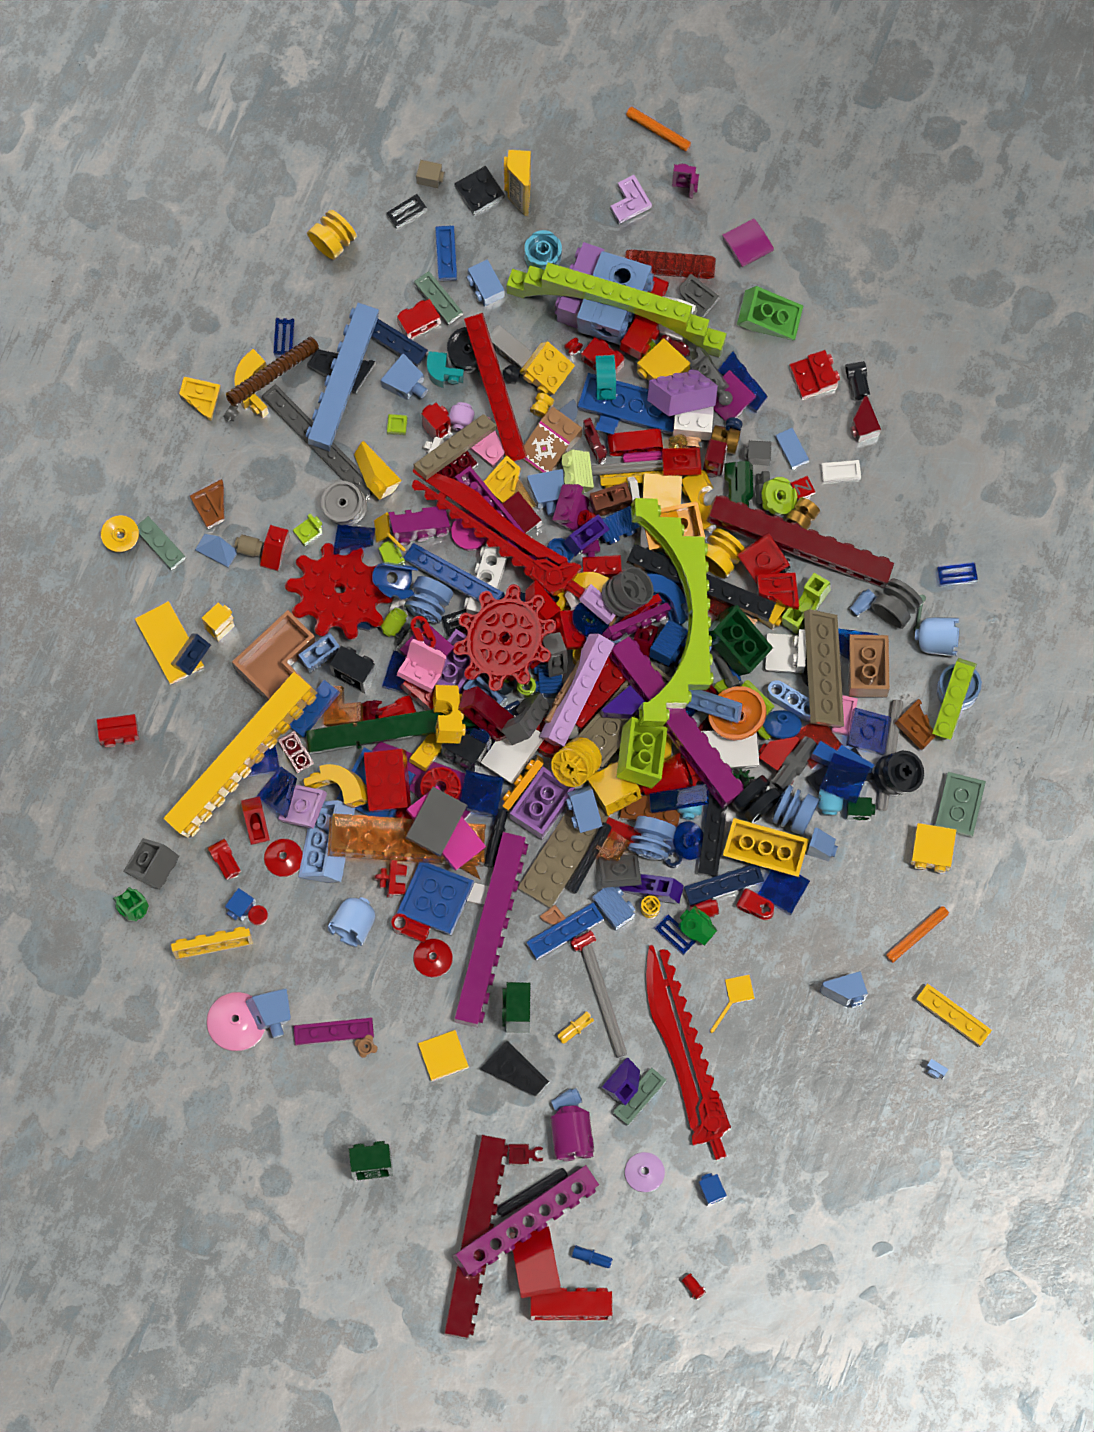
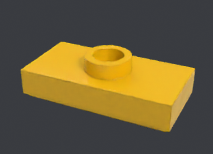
M429 734L409 760L410 763L425 772L441 753L442 743H437L436 734Z

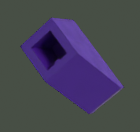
M627 1057L602 1088L613 1100L626 1106L638 1091L640 1069Z

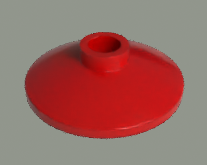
M278 839L267 847L264 854V862L272 874L279 877H288L300 869L303 853L300 846L293 840ZM285 853L287 854V857L285 859H281L280 854Z
M427 939L425 943L421 942L417 946L413 959L416 969L422 975L434 978L444 975L450 969L453 955L450 947L444 941ZM432 953L437 955L434 960L429 958V955Z

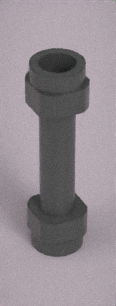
M714 647L711 648L710 654H712L713 660L717 661L726 678L725 684L727 687L740 686L737 676H733L724 658Z

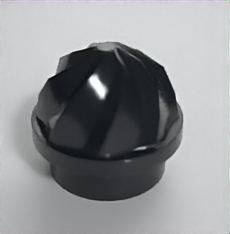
M516 365L507 366L503 370L504 379L510 384L512 382L517 384L521 369H518Z

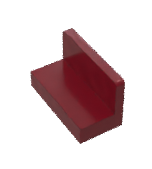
M519 491L502 503L525 533L534 527L539 528L543 525L540 517Z

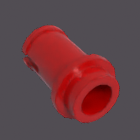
M589 930L578 938H572L573 940L570 941V944L575 952H580L584 946L596 942V938L593 932Z
M692 1273L688 1274L681 1281L692 1293L691 1297H695L696 1300L706 1293L705 1287H701L692 1276Z

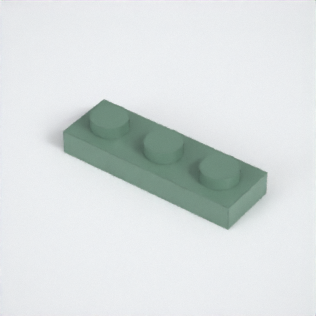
M430 271L414 281L415 286L427 300H431L438 314L447 325H450L463 315L462 310Z
M149 516L137 525L139 536L171 571L186 559L185 555Z
M651 1068L639 1081L637 1093L626 1106L620 1104L613 1114L629 1126L667 1080Z

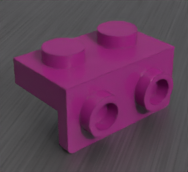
M684 163L674 164L672 187L689 188V198L693 199V192L697 193L699 181L696 167Z

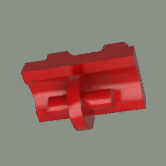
M391 859L389 875H387V868H381V874L375 875V880L380 881V888H385L386 882H388L387 898L405 894L406 883H397L396 876L406 877L407 865L399 864L397 860Z

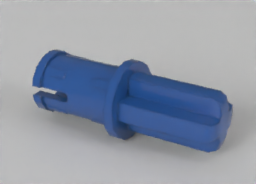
M575 1245L572 1258L588 1262L589 1265L593 1263L605 1268H610L613 1261L611 1257L595 1253L596 1250L594 1249L592 1251Z

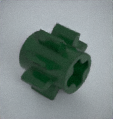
M739 768V774H732L736 779H740L742 774L748 778L743 788L745 789L755 777L749 776L750 770L743 773L742 768Z

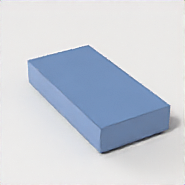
M793 428L775 436L791 469L809 462V458Z

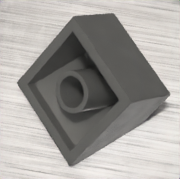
M142 838L123 872L151 887L161 889L166 883L171 870L176 866L180 856L164 844Z

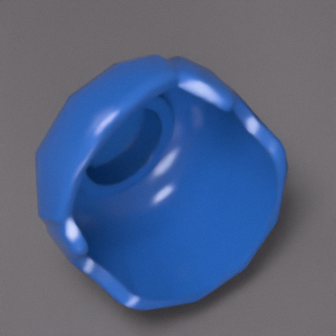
M552 539L546 547L566 557L568 563H570L574 554L564 543L565 539ZM548 559V561L554 563L557 566H560L552 560Z

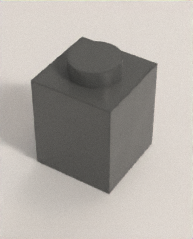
M749 440L748 447H744V458H747V461H750L752 465L770 466L772 442Z

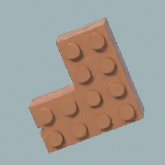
M287 610L232 661L233 667L268 701L293 672L300 676L291 665L299 659L298 654L316 642L315 636Z

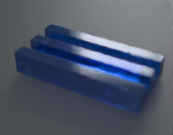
M276 318L274 355H284L287 352L285 351L287 325H290L289 350L293 349L295 319ZM280 324H283L281 351H278Z
M975 563L937 567L940 587L978 582ZM972 569V571L942 574V572ZM973 576V577H970V578L953 579V580H945V581L943 580V579H950V578Z
M668 914L655 930L684 956L697 941L687 937L679 928V923ZM669 921L691 942L688 944L666 922ZM663 926L680 943H682L685 946V948L683 949L674 939H672L664 930H662L661 927Z

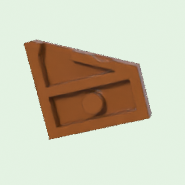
M222 479L190 495V499L207 529L225 521L224 483Z
M918 699L895 724L923 750L936 735L932 734L933 728L929 724L927 714H923L920 707L922 702Z

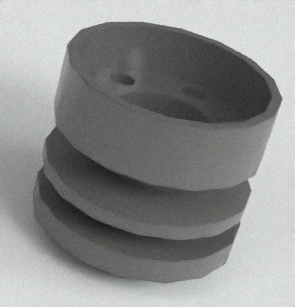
M628 567L605 582L602 588V599L612 613L618 616H627L652 599L654 593L653 584L650 577L638 567Z
M892 578L888 582V586L884 587V594H879L872 602L871 607L883 621L895 628L903 629L911 619L910 614H915L923 601L912 587L901 580Z

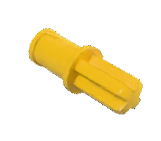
M586 1011L558 1033V1039L563 1044L576 1034H581V1030L594 1022V1019L590 1018L591 1015Z

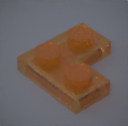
M333 686L340 694L324 712V725L329 727L348 723L355 724L363 721V704L361 702L344 704V687Z

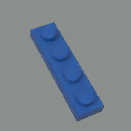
M593 902L527 941L526 944L536 960L572 940V938L604 921V918Z

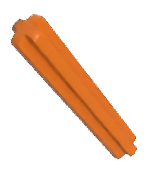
M634 107L628 109L627 117L684 151H688L691 142Z
M941 906L887 953L886 956L889 961L893 963L947 917L949 914L948 910Z

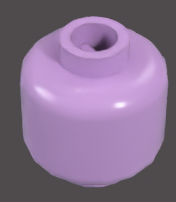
M458 402L457 405L451 407L449 417L454 430L460 431L473 422L475 412L471 405Z

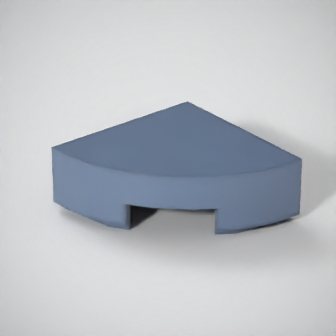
M572 399L559 411L575 422L578 408L575 400Z

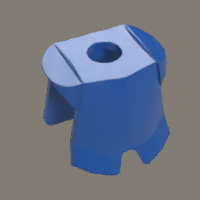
M383 562L378 564L373 571V583L382 593L390 598L399 597L401 600L414 595L413 590H409L412 582V571H418V569L412 566ZM390 572H394L397 575V580L394 583H389L387 580V575Z

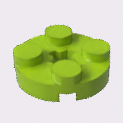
M775 477L763 484L762 506L774 515L781 516L789 513L797 503V492L795 488L792 489L791 482L788 479ZM778 492L779 495L782 496V499L780 500L777 497Z

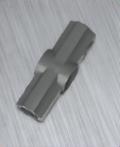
M805 736L794 752L787 756L782 764V768L771 783L778 790L785 792L796 776L802 773L818 744L810 737Z

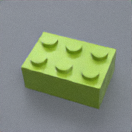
M631 717L622 728L616 778L653 788L662 779L667 727L640 726V720Z

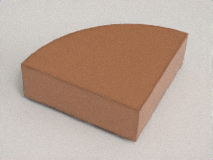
M554 905L542 914L540 919L547 924L556 925L565 920L566 917Z

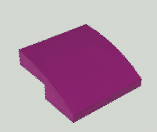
M754 218L722 235L724 242L732 250L733 257L742 267L774 251V247Z
M730 370L723 378L729 385L725 391H729L732 394L733 400L731 404L724 406L719 403L717 397L713 409L725 422L730 417L738 418L743 413V410L756 398V395Z

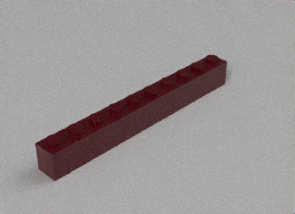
M716 495L706 518V522L756 541L769 533L780 550L881 588L888 584L894 562H891L887 557L875 556L869 550H859L850 543L838 542L832 536L825 537L816 530H807L801 528V525L797 523L785 522L783 518L779 516L772 517L763 510L748 508V505L742 502L735 503L730 501L726 496Z
M482 1135L460 1250L494 1228L491 1219L492 1216H496L498 1204H494L495 1197L500 1196L502 1184H498L499 1176L503 1177L505 1165L502 1164L503 1156L507 1157L509 1145H505L506 1139ZM476 1250L474 1252L475 1260H482V1253ZM487 1264L481 1266L482 1271L473 1277L471 1274L465 1276L457 1265L445 1336L469 1340L470 1335L474 1336L476 1324L472 1323L473 1315H478L479 1303H476L477 1295L481 1296L483 1283H480L481 1275L485 1276Z

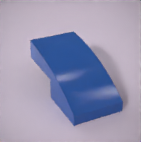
M601 415L595 430L615 434L620 420Z

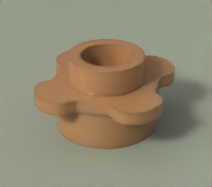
M366 1035L365 1038L355 1041V1046L358 1047L360 1052L359 1055L363 1058L370 1053H376L378 1047L374 1045L372 1035Z

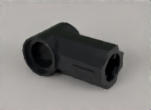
M865 361L846 364V376L848 381H850L854 399L863 400L865 396L870 397Z

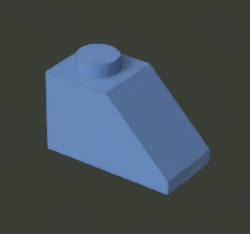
M815 828L807 855L829 862L830 857H835L838 846L834 845L836 839L819 828Z

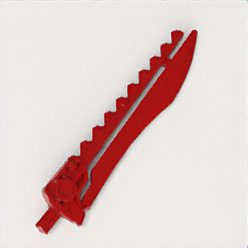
M413 469V473L440 492L437 494L419 480H414L412 483L414 491H425L424 496L426 500H437L436 505L439 510H450L449 515L451 519H462L461 524L463 528H474L476 538H487L486 543L488 547H499L501 557H512L511 562L513 566H524L526 576H529L533 581L537 580L553 596L568 590L578 599L581 597L585 589L574 581L579 570L582 568L581 565L574 562L568 563L566 557L559 555L515 527L495 510L479 492L471 487L437 473L426 480ZM445 498H450L451 500L459 504L461 507H463L464 509H466L467 511L481 519L483 522H485L486 524H488L489 526H491L492 528L500 532L502 535H504L505 537H507L508 539H510L511 541H513L521 548H523L524 550H526L527 552H529L530 554H532L540 560L532 559L531 557L523 553L521 550H519L518 548L504 540L502 537H500L499 535H497L496 533L482 525L480 522H478L477 520L463 512L461 509L447 501ZM547 558L550 559V560H552L553 562L557 563V564L560 565V566H557V565H555L554 563L548 561Z
M650 945L648 948L646 971L649 1007L652 1018L662 1035L676 1069L690 1130L695 1132L692 1135V1145L696 1146L697 1144L701 1145L710 1142L715 1160H721L727 1157L721 1139L731 1129L722 1100L719 1098L720 1094L711 1089L714 1078L711 1074H706L709 1062L700 1057L704 1047L700 1043H695L698 1031L689 1026L692 1015L690 1012L684 1011L687 999L684 996H679L682 984L679 981L673 980L676 968L673 965H668L671 953L665 949L659 950L667 979H663L655 948L653 945ZM667 987H670V991L681 1024L688 1052L702 1095V1101L698 1107L701 1125H698L699 1122L695 1110L699 1102V1097L696 1091V1087L686 1057L684 1046L681 1040V1036L678 1030L671 1002L668 996V992L666 989Z

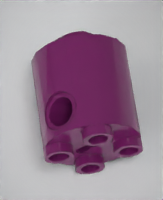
M576 1105L561 1107L556 1114L550 1117L555 1157L557 1160H563V1162L574 1161L575 1157H582V1159L593 1158L595 1151L590 1112Z

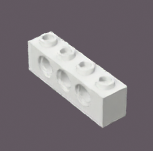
M486 544V547L482 546L480 552L482 560L481 563H477L474 574L480 580L489 578L491 581L488 584L499 589L508 557H501L499 547H488ZM494 561L496 564L494 566H490L487 564V562ZM467 597L464 608L467 609V613L475 615L481 610V603L471 597Z

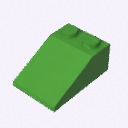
M754 286L745 290L737 325L754 332L794 341L803 305Z

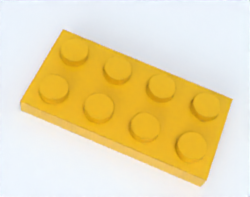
M237 927L232 932L218 931L212 936L198 935L192 940H187L186 938L178 939L175 943L171 944L177 960L253 944V939L249 928Z

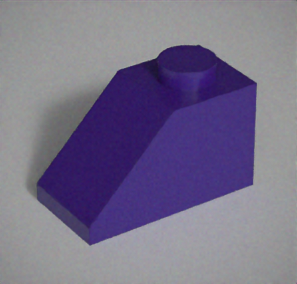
M596 515L570 534L564 543L576 557L610 529L601 517Z
M630 685L601 710L600 715L603 718L618 719L638 717L639 707L645 700Z

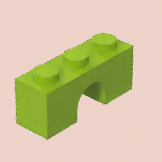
M813 573L803 587L804 591L799 599V609L795 610L789 607L782 616L783 626L797 635L799 629L803 630L805 627L804 611L809 609L817 611L831 591L830 582L816 573Z

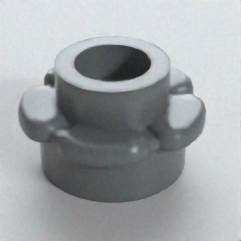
M230 405L223 417L227 421L230 419L234 421L239 414L238 406Z

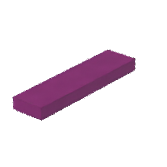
M372 1017L293 1025L295 1046L363 1039L366 1035H372L374 1038Z

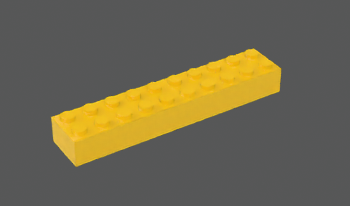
M293 672L163 819L181 835L187 838L193 837L199 831L201 823L203 821L207 822L213 815L212 811L225 802L226 795L236 790L239 785L238 782L242 777L246 778L252 770L250 768L264 758L266 750L268 748L272 749L278 741L277 738L290 729V723L294 719L297 720L301 717L306 705H311L315 701V695L318 692Z

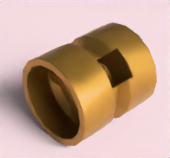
M715 425L711 439L726 442L728 444L727 453L735 455L741 431L735 429L727 431L725 427Z
M800 497L794 506L795 510H791L785 520L788 523H797L801 525V528L808 530L812 524L811 521H814L820 513V509L809 499Z

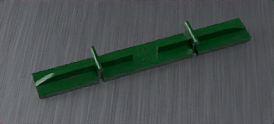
M432 709L357 722V726H354L353 723L307 730L308 752L313 754L358 746L360 750L362 745L436 733L435 727L438 715L446 714L441 712L434 713ZM464 715L462 724H465V728L477 726Z

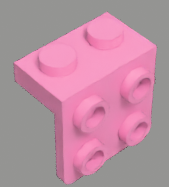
M412 639L407 658L398 670L397 676L431 693L442 676L446 655L440 650L427 646L422 641Z

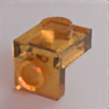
M612 831L604 846L597 845L596 849L601 851L600 856L608 861L611 858L619 861L630 841Z

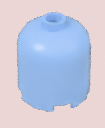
M929 617L924 619L920 624V628L915 630V640L919 641L920 649L928 654L957 656V651H954V647H958L959 628L955 627V625L959 623V618Z
M363 897L348 898L341 904L327 927L328 931L332 935L336 933L341 936L340 941L353 947H357L358 944L362 946L375 921V911L369 905L370 902Z

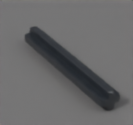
M602 823L603 826L599 828L567 887L570 892L575 894L578 892L612 829L611 825Z
M561 1168L497 1207V1212L501 1217L511 1213L567 1178L566 1170Z

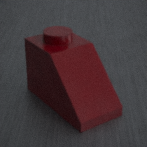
M868 396L863 398L853 419L852 427H850L853 438L856 437L858 443L877 437L881 432Z
M654 625L644 629L642 627L638 628L633 639L638 643L642 654L648 658L650 657V648L655 641L659 628Z

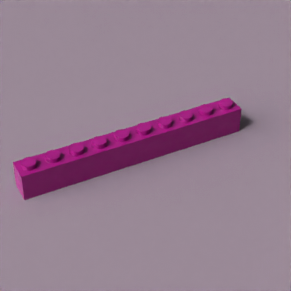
M628 636L613 646L609 657L645 702H649L663 690L666 684L663 682L662 675L657 670H654L650 659L642 654L635 640ZM666 708L669 709L670 714L669 720L663 726L667 727V735L720 806L724 808L733 802L744 790L742 782L734 777L731 767L722 761L719 751L710 745L707 735L698 729L697 722L687 714L686 708Z
M503 832L456 1011L455 1023L478 1028L479 1023L483 1024L486 1012L482 1010L484 1004L488 1005L490 993L487 992L489 985L493 986L495 974H492L494 966L498 967L500 955H497L498 948L503 947L505 937L502 936L503 929L507 930L510 920V918H507L508 910L512 911L514 899H511L512 894L517 892L519 881L516 880L517 875L522 873L524 862H521L522 855H526L529 844H526V837Z

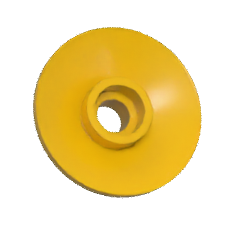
M123 515L111 517L104 523L101 529L103 544L114 552L130 550L139 538L137 524L131 518ZM120 533L124 534V537L121 539L118 538Z

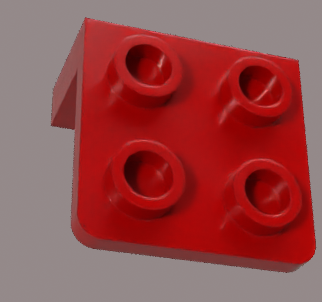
M559 611L551 618L557 625L554 633H561L566 650L582 649L586 642L581 611Z

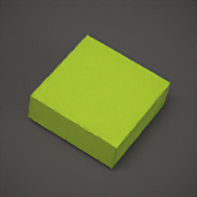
M388 414L387 434L406 435L407 415Z

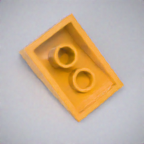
M697 501L661 508L660 517L681 518V524H684L683 536L705 538ZM645 530L649 550L662 549L658 541Z

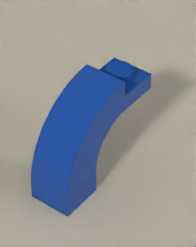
M647 574L653 584V596L659 594L662 599L661 602L663 604L668 602L671 610L667 613L669 620L679 625L686 622V614L681 605L687 603L681 589L673 581L662 575Z

